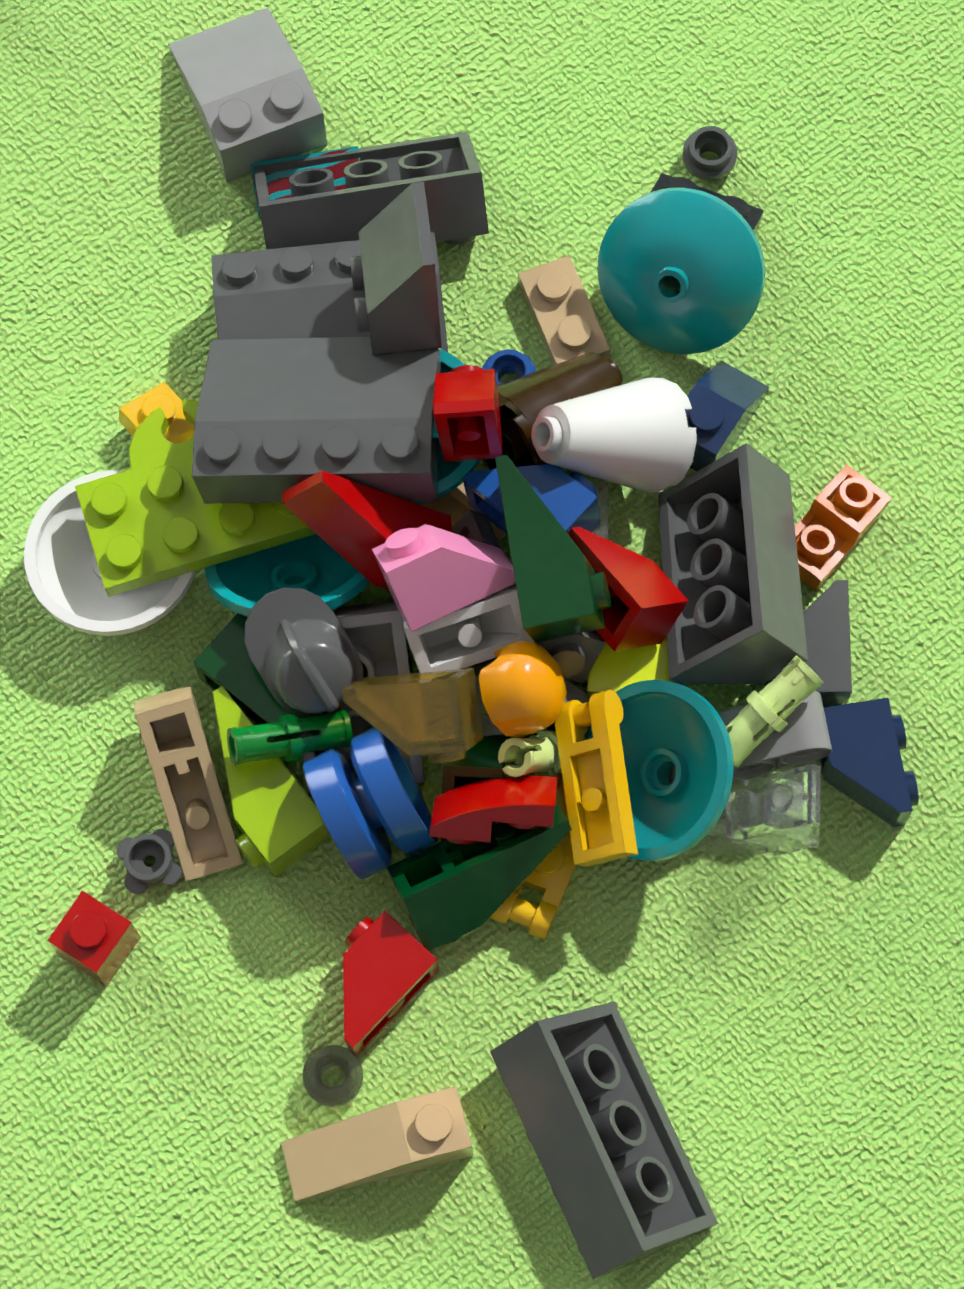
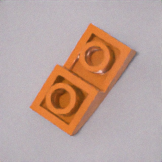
M848 464L818 494L809 511L795 525L800 580L815 592L858 544L892 499L891 496Z

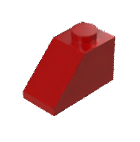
M464 365L453 368L448 373H436L433 410L444 462L490 459L502 456L499 393L495 369L483 370L478 366Z
M571 527L568 535L585 555L595 573L604 572L608 583L611 607L602 609L605 628L596 630L614 652L661 644L689 600L654 561L584 528Z
M386 911L375 921L370 917L362 920L351 931L344 942L349 947L343 953L344 1040L347 1049L356 1058L439 972L438 959Z

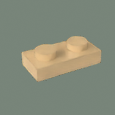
M570 255L518 273L519 287L553 365L590 352L610 358L611 349Z

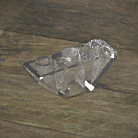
M808 764L732 783L728 801L719 820L708 835L687 852L777 856L819 847L821 766Z

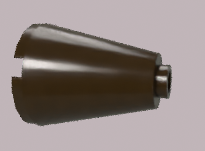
M590 352L497 385L502 456L507 455L516 467L548 464L537 454L531 437L533 424L540 411L551 404L621 385L623 378L618 366L610 358ZM495 458L482 459L489 469L497 468Z

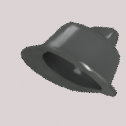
M286 587L267 593L253 605L245 622L244 643L252 663L280 706L288 714L292 713L297 718L347 710L355 702L362 688L364 669L357 650L331 608L321 597L305 589Z

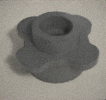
M158 829L153 834H142L135 838L128 837L123 839L118 845L117 855L124 861L127 870L124 884L131 893L143 894L148 887L161 883L173 886L181 879L182 868L174 861L172 853L174 841L169 831ZM147 857L155 858L153 866L147 867L144 865Z

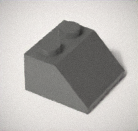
M417 182L409 185L359 231L361 256L350 257L353 291L365 290L366 297L354 298L358 333L370 332L372 355L442 348L435 261L424 182Z

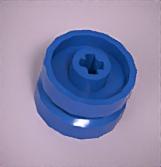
M380 724L352 738L350 754L355 770L347 758L332 748L307 760L303 764L305 778L311 795L329 834L347 864L356 876L362 880L389 867L392 850L387 834L401 851L410 856L438 842L437 837H430L432 817L420 789L397 746Z

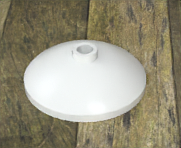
M123 470L91 473L59 488L37 511L25 540V571L36 598L56 620L72 629L87 634L99 636L123 635L144 629L156 623L172 611L182 600L196 572H189L108 597L75 486L123 472Z

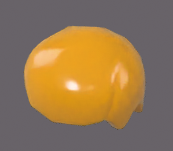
M527 640L516 641L496 650L494 655L497 659L484 667L479 675L482 702L491 722L505 736L517 738L533 734L553 724L561 714L567 694L559 663L541 645Z

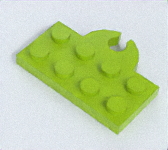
M182 400L185 419L195 426L199 401ZM161 407L152 411L136 428L129 447V470L75 486L108 597L316 534L282 503L204 504L192 478L194 434L189 440L182 443L168 441L165 438L168 422Z

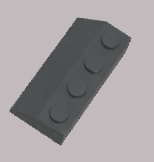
M468 131L358 148V150L253 166L266 250L359 240V231L409 185L417 182H424L430 231L435 232L436 242L445 241L448 244H464L474 240L478 235L489 234L482 172ZM360 158V161L349 164L344 168L346 189L335 190L332 171L325 168H310L298 171L290 176L289 184L292 197L270 201L266 174Z
M745 443L683 479L676 486H671L658 494L663 572L689 600L667 634L670 680L677 684L762 685L779 675L782 669L796 655L804 662L808 661L790 475Z
M614 1001L537 1021L490 1051L501 1075L502 1082L507 1088L526 1130L527 1137L551 1185L553 1195L560 1205L575 1238L578 1250L584 1258L593 1279L632 1265L718 1224Z

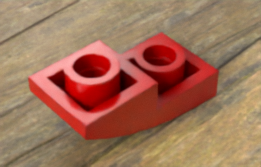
M512 776L470 783L440 794L434 800L430 837L445 838L455 844H471L476 841L490 843L493 822L507 823L519 829H532L537 826L553 827L557 777Z

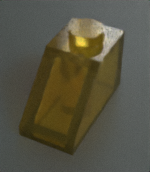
M474 668L360 678L342 689L343 701L409 756L429 754L430 762L432 763L457 761L465 758V751L483 739Z

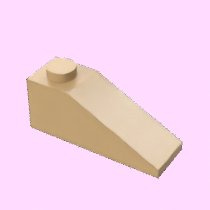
M191 685L134 701L136 721L185 880L189 881L242 865L243 861L239 848L235 843L236 837Z
M457 1086L397 1101L281 1142L295 1203L473 1156L472 1144Z

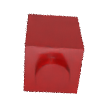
M82 890L47 941L59 956L105 986H108L141 936L131 921Z

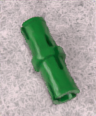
M346 710L296 718L292 713L283 714L278 717L277 722L243 728L233 727L227 731L228 751L234 766L242 765L246 762L284 757L287 762L297 761L302 758L303 753L336 747H350L353 738L352 726ZM307 732L312 733V736L273 743L267 742V739Z

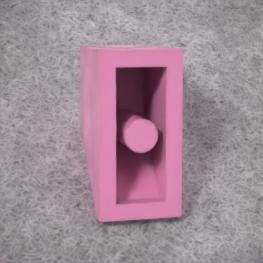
M427 524L418 528L399 530L390 535L384 544L372 549L396 607L411 632L516 583L513 566L500 548Z

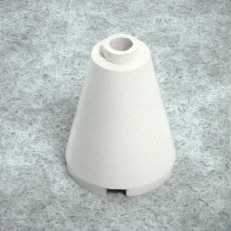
M645 378L548 405L538 414L531 432L533 445L537 454L544 462L646 493L662 492L667 486H676L681 482L693 462L697 442L696 428H688L685 409H692L689 398L676 383L664 378Z

